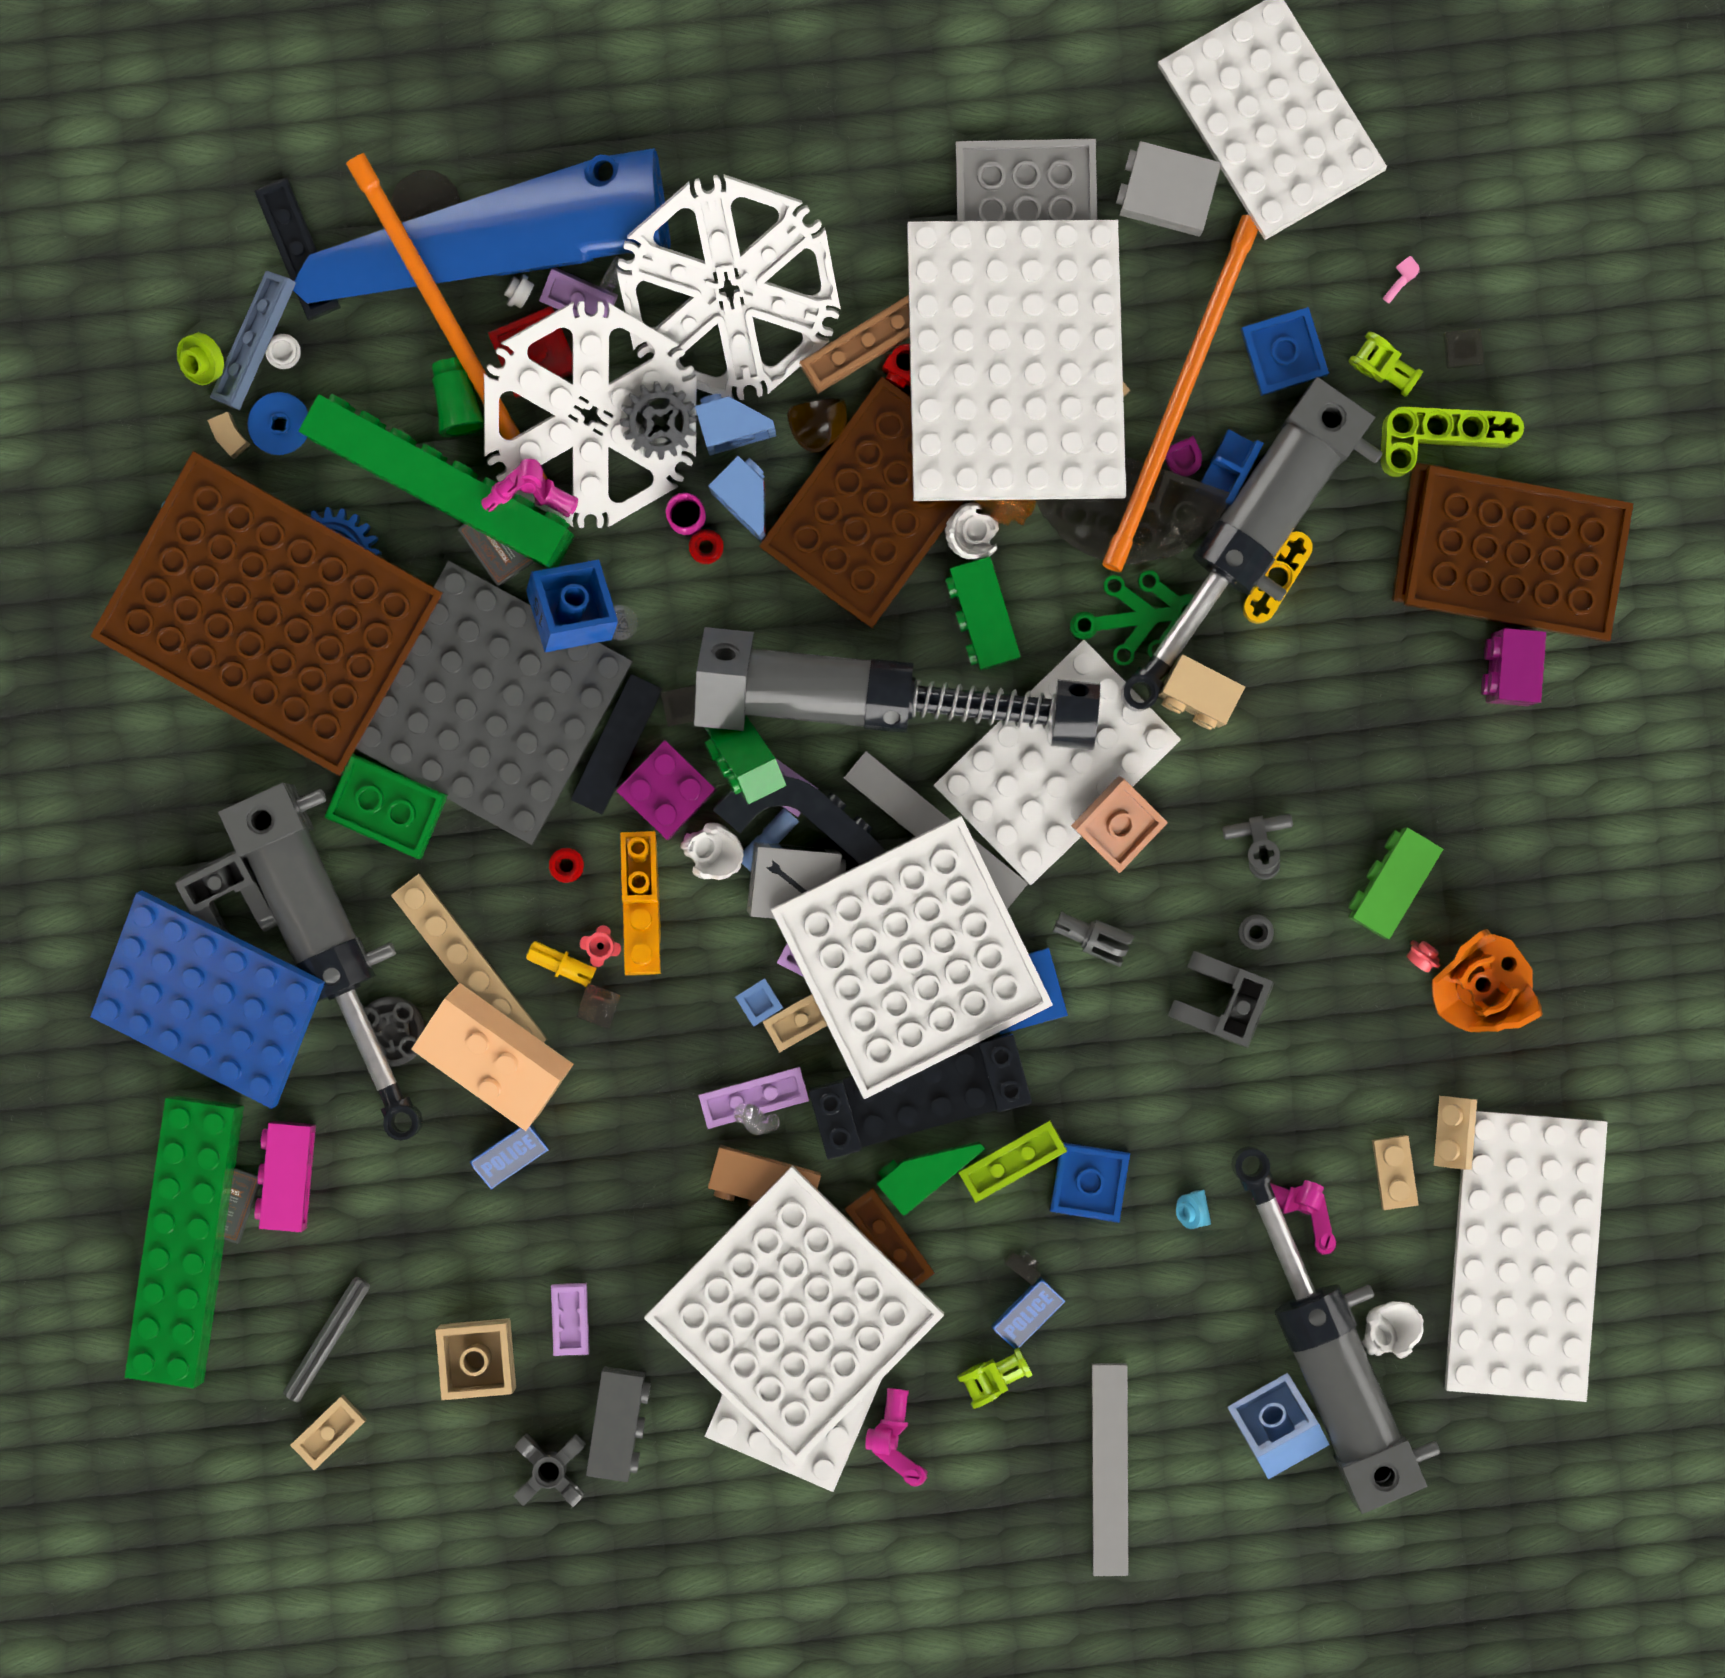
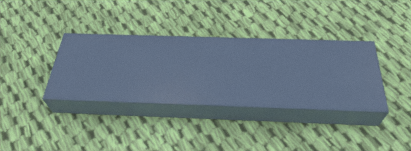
M269 271L265 272L224 364L223 373L217 380L210 395L211 399L240 410L295 287V281Z

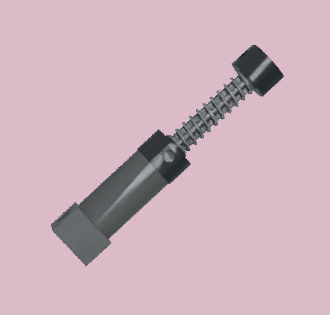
M704 628L696 671L694 726L743 731L746 715L861 726L864 729L907 733L908 719H912V716L914 718L916 712H919L921 718L926 713H933L935 720L938 719L939 714L947 715L949 721L952 720L953 715L960 716L962 722H965L967 717H973L976 724L980 722L981 718L988 719L990 725L993 724L994 720H1001L1004 727L1008 724V721L1015 722L1017 728L1021 726L1022 722L1029 723L1031 729L1036 724H1042L1045 731L1048 728L1052 731L1051 746L1094 750L1100 704V683L1058 679L1056 693L1052 695V699L1045 698L1043 692L1040 693L1039 698L1031 697L1030 691L1026 692L1025 696H1018L1016 689L1012 691L1011 695L1004 694L1002 688L998 690V693H990L988 686L984 692L976 691L975 685L971 687L970 691L963 690L961 684L956 689H949L947 682L942 688L935 687L933 681L930 682L929 686H922L921 681L913 677L914 663L754 649V632Z

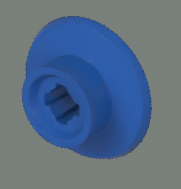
M275 392L263 396L253 405L248 416V432L252 441L261 450L273 455H284L297 450L307 439V437L298 432L308 414L307 408L298 398L288 393ZM276 419L287 420L284 431L274 430Z

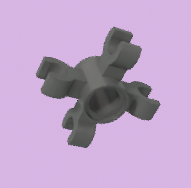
M526 1433L516 1443L515 1448L534 1467L532 1477L515 1492L514 1497L524 1506L541 1488L551 1489L555 1487L563 1498L574 1507L583 1498L585 1493L566 1475L567 1463L584 1448L586 1443L575 1434L558 1452H544L534 1439ZM553 1462L559 1469V1475L554 1478L544 1476L541 1472V1464Z

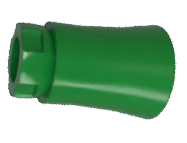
M452 357L434 362L432 364V383L437 404L439 435L442 437H457L483 429L484 416L479 407L472 382L459 359Z

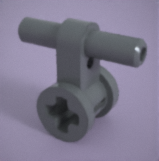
M1290 814L1264 819L1263 815L1249 818L1248 822L1223 826L1222 831L1226 840L1252 835L1253 844L1248 851L1249 869L1256 878L1267 880L1273 878L1280 870V851L1274 842L1268 840L1266 832L1292 828L1293 821ZM1266 855L1269 864L1262 865L1260 856Z

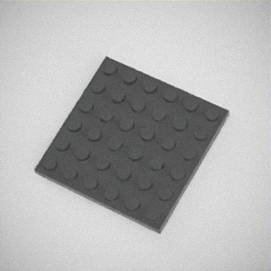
M448 561L434 586L444 593L356 749L414 781L447 794L448 800L533 845L633 661L600 643L544 652L529 604Z

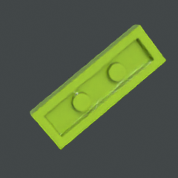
M1050 1120L958 1173L975 1203L1068 1150Z

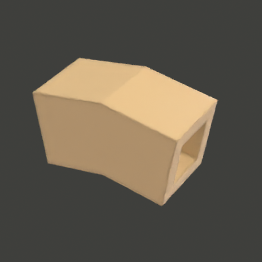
M229 412L207 420L215 440L233 459L250 446V443L238 431L234 419Z

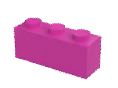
M273 1121L268 1123V1129H263L261 1149L266 1150L265 1164L260 1163L258 1170V1184L263 1185L262 1199L257 1198L254 1212L255 1219L260 1220L259 1229L302 1232L307 1229L316 1124Z

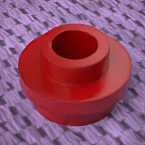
M700 530L690 539L689 552L692 558L700 564L715 563L723 554L724 544L722 538L713 530ZM709 541L713 544V549L710 553L705 554L700 551L702 542Z
M562 848L551 856L549 870L556 880L570 883L582 875L584 861L576 850ZM566 858L573 862V868L570 872H564L560 867L562 860Z

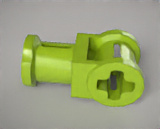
M1368 331L1365 335V343L1357 355L1351 356L1348 362L1362 374L1374 378L1380 383L1386 379L1402 390L1401 394L1406 397L1424 371L1421 369L1415 370L1401 361L1399 358L1402 353L1394 349L1380 335ZM1374 349V350H1375L1374 354L1372 355V357L1370 358V360H1368V359H1367L1368 356L1370 355V353H1371L1372 350Z
M1018 1347L1011 1356L995 1363L994 1359L977 1364L960 1373L957 1378L959 1382H964L973 1400L971 1406L975 1409L993 1401L1002 1393L1008 1391V1384L1023 1376L1029 1378L1033 1374ZM975 1379L978 1380L980 1386L982 1387V1392L980 1391L977 1383L975 1382Z

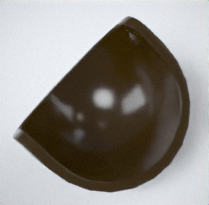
M828 398L790 407L787 416L795 440L805 450L815 453L822 451L841 435L847 422L845 400L843 398Z

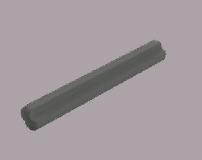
M355 1277L352 1279L283 1392L288 1399L294 1402H299L367 1294L370 1284L362 1278Z

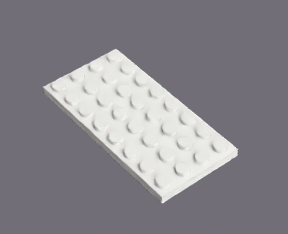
M1476 1111L1472 1170L1461 1169L1444 1387L1446 1391L1587 1402L1608 1122Z

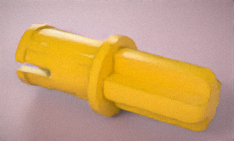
M537 941L531 944L526 956L527 960L555 972V977H558L560 974L584 985L586 988H588L597 967H592L568 956V951L564 954Z

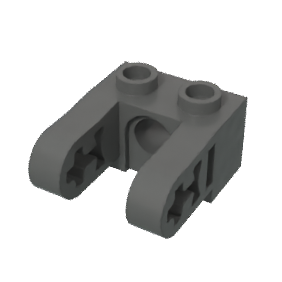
M235 850L180 877L175 883L191 915L193 914L195 917L229 934L230 932L213 901L233 890L235 893L241 891L254 918L264 932L278 926L248 859L238 857Z
M1193 951L1187 968L1233 986L1229 1003L1224 1014H1221V1017H1217L1174 1000L1168 1017L1249 1048L1273 988V981Z

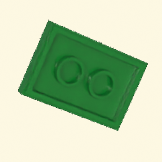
M353 753L342 773L324 818L416 859H422L448 795Z

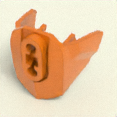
M1488 929L1480 931L1459 948L1455 959L1432 979V997L1437 1014L1453 1026L1468 1032H1499L1504 1029L1521 1028L1538 1019L1543 1014L1540 1001L1532 990V967L1512 940L1491 934ZM1505 957H1509L1513 963L1509 970H1504L1501 966V962ZM1479 978H1484L1486 980L1484 988L1478 991L1475 983Z

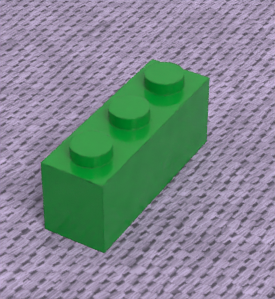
M991 557L950 568V577L946 578L945 582L950 598L957 597L961 611L955 612L960 631L968 632L971 644L966 645L965 648L971 666L977 664L979 671L1019 660L1021 658Z
M747 715L743 731L704 727L709 737V740L704 742L712 760L716 761L722 776L727 778L735 795L741 793L746 802L750 804L787 786L776 758Z

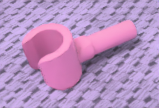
M1409 256L1396 266L1402 277L1393 284L1382 298L1388 304H1390L1406 283L1417 276L1419 265L1413 257Z

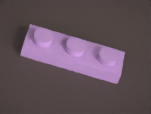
M800 1067L698 1095L708 1129L809 1101Z

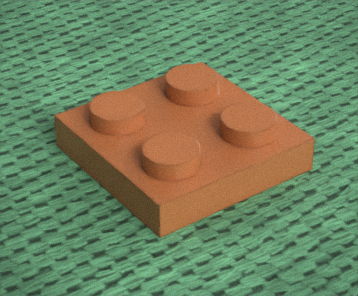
M1119 775L1071 827L1117 872L1121 873L1168 822Z

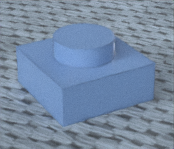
M765 978L735 997L753 1027L784 1008Z

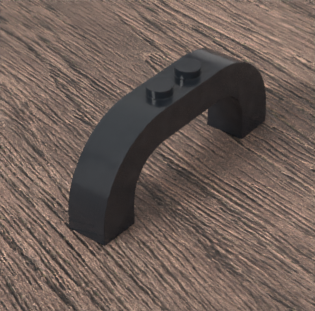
M783 775L787 786L750 804L746 802L741 793L735 795L732 789H730L712 808L737 832L741 833L761 811L773 806L792 807L808 818L850 855L858 865L886 852L869 835L873 828L858 815L852 820L843 812L847 805L836 795L830 792L826 797L814 786L790 776Z

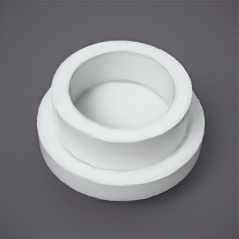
M523 274L520 279L512 278L504 293L509 298L507 301L508 306L512 307L515 305L520 309L523 307L534 287V284L527 280L528 276Z
M278 334L271 338L265 354L267 360L274 367L289 369L299 361L301 348L297 340L292 336Z

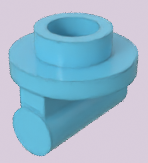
M1197 1190L1190 1194L1182 1195L1177 1201V1218L1188 1229L1211 1225L1205 1190Z

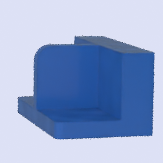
M1227 430L1195 493L1225 509L1228 508L1235 500L1264 443L1259 440L1252 442L1231 430Z

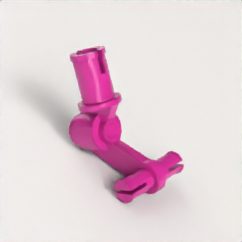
M535 459L522 460L520 465L501 482H497L492 487L491 493L481 501L482 507L485 510L488 509V512H492L500 503H507L520 490L524 493H532L538 506L546 505L565 517H570V514H573L578 506V498L576 496H572L555 487L552 480H546L543 477L541 464Z
M1307 1180L1304 1181L1302 1186L1290 1187V1190L1270 1183L1282 1213L1287 1214L1298 1210L1304 1214L1311 1215L1316 1251L1322 1255L1332 1253L1336 1248V1239L1331 1230L1325 1196L1323 1194L1324 1187Z
M887 1388L884 1419H881L875 1429H868L865 1443L866 1449L872 1450L876 1456L899 1473L907 1484L913 1487L920 1486L927 1479V1471L897 1450L899 1435L908 1426V1422H905L909 1390Z

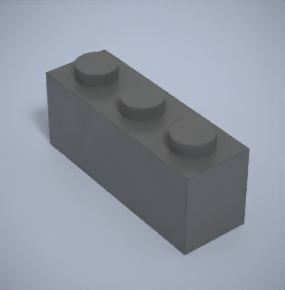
M604 1366L601 1373L586 1476L628 1482L631 1473L637 1474L640 1452H634L636 1438H643L646 1419L639 1417L641 1403L648 1404L651 1383L645 1382L646 1372Z

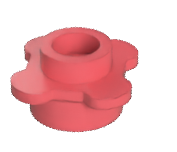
M604 925L599 926L597 931L591 936H583L580 940L581 949L587 951V954L591 957L590 963L595 967L602 966L606 959L611 956H618L621 952V945L613 940L610 935V928ZM598 943H603L604 948L598 949Z
M1414 940L1410 942L1412 945L1410 947L1411 950L1406 956L1415 966L1427 973L1433 967L1439 968L1441 966L1439 964L1440 959L1437 957L1439 952L1425 941H1422L1420 944Z

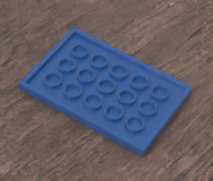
M142 890L137 892L90 1017L272 1109L278 1105L325 981Z

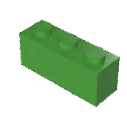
M1408 827L1402 828L1400 832L1393 831L1384 846L1388 850L1382 862L1375 861L1366 876L1370 880L1364 892L1357 891L1348 906L1352 910L1348 918L1383 939L1391 938L1444 850Z

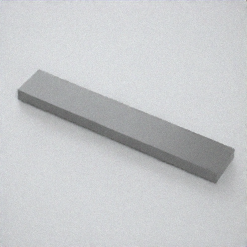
M867 751L844 777L846 781L915 837L950 821L949 818ZM973 839L1006 909H1008L1028 883Z
M1092 1363L1093 1576H1128L1127 1363Z

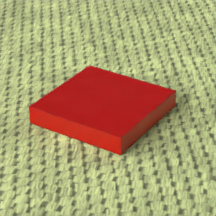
M549 306L488 332L495 352L497 348H503L511 355L514 351L508 346L501 344V342L554 313L553 307ZM562 328L556 329L528 347L527 355L532 361L562 378L572 375V351ZM497 354L501 366H503L505 358ZM513 392L515 398L521 397L519 394Z

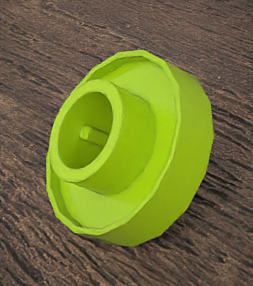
M198 332L184 337L178 343L177 361L182 372L190 381L203 386L220 378L224 369V360L220 348L212 338Z

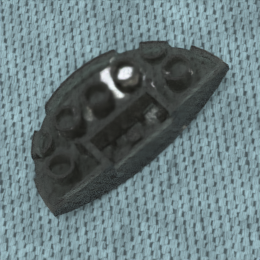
M1125 456V498L1035 499L1036 504L1044 518H1047L1065 541L1083 553L1104 560L1112 537L1118 530L1144 463ZM1161 469L1133 537V544L1125 564H1141L1160 558L1166 559L1189 548L1191 543L1197 540L1203 533L1208 532L1220 518L1228 504L1226 500L1230 492Z

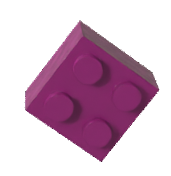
M1504 628L1491 633V639H1486L1484 646V659L1489 660L1488 674H1483L1481 692L1482 695H1486V703L1530 706L1541 703L1547 632Z
M664 740L616 791L666 840H670L717 789Z

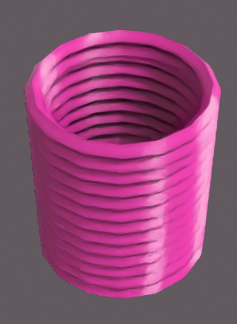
M679 493L673 496L667 503L665 510L666 518L672 529L678 534L693 535L704 526L706 520L705 509L700 499L695 495ZM683 501L694 502L700 507L699 520L694 525L685 528L674 524L671 516L674 507Z

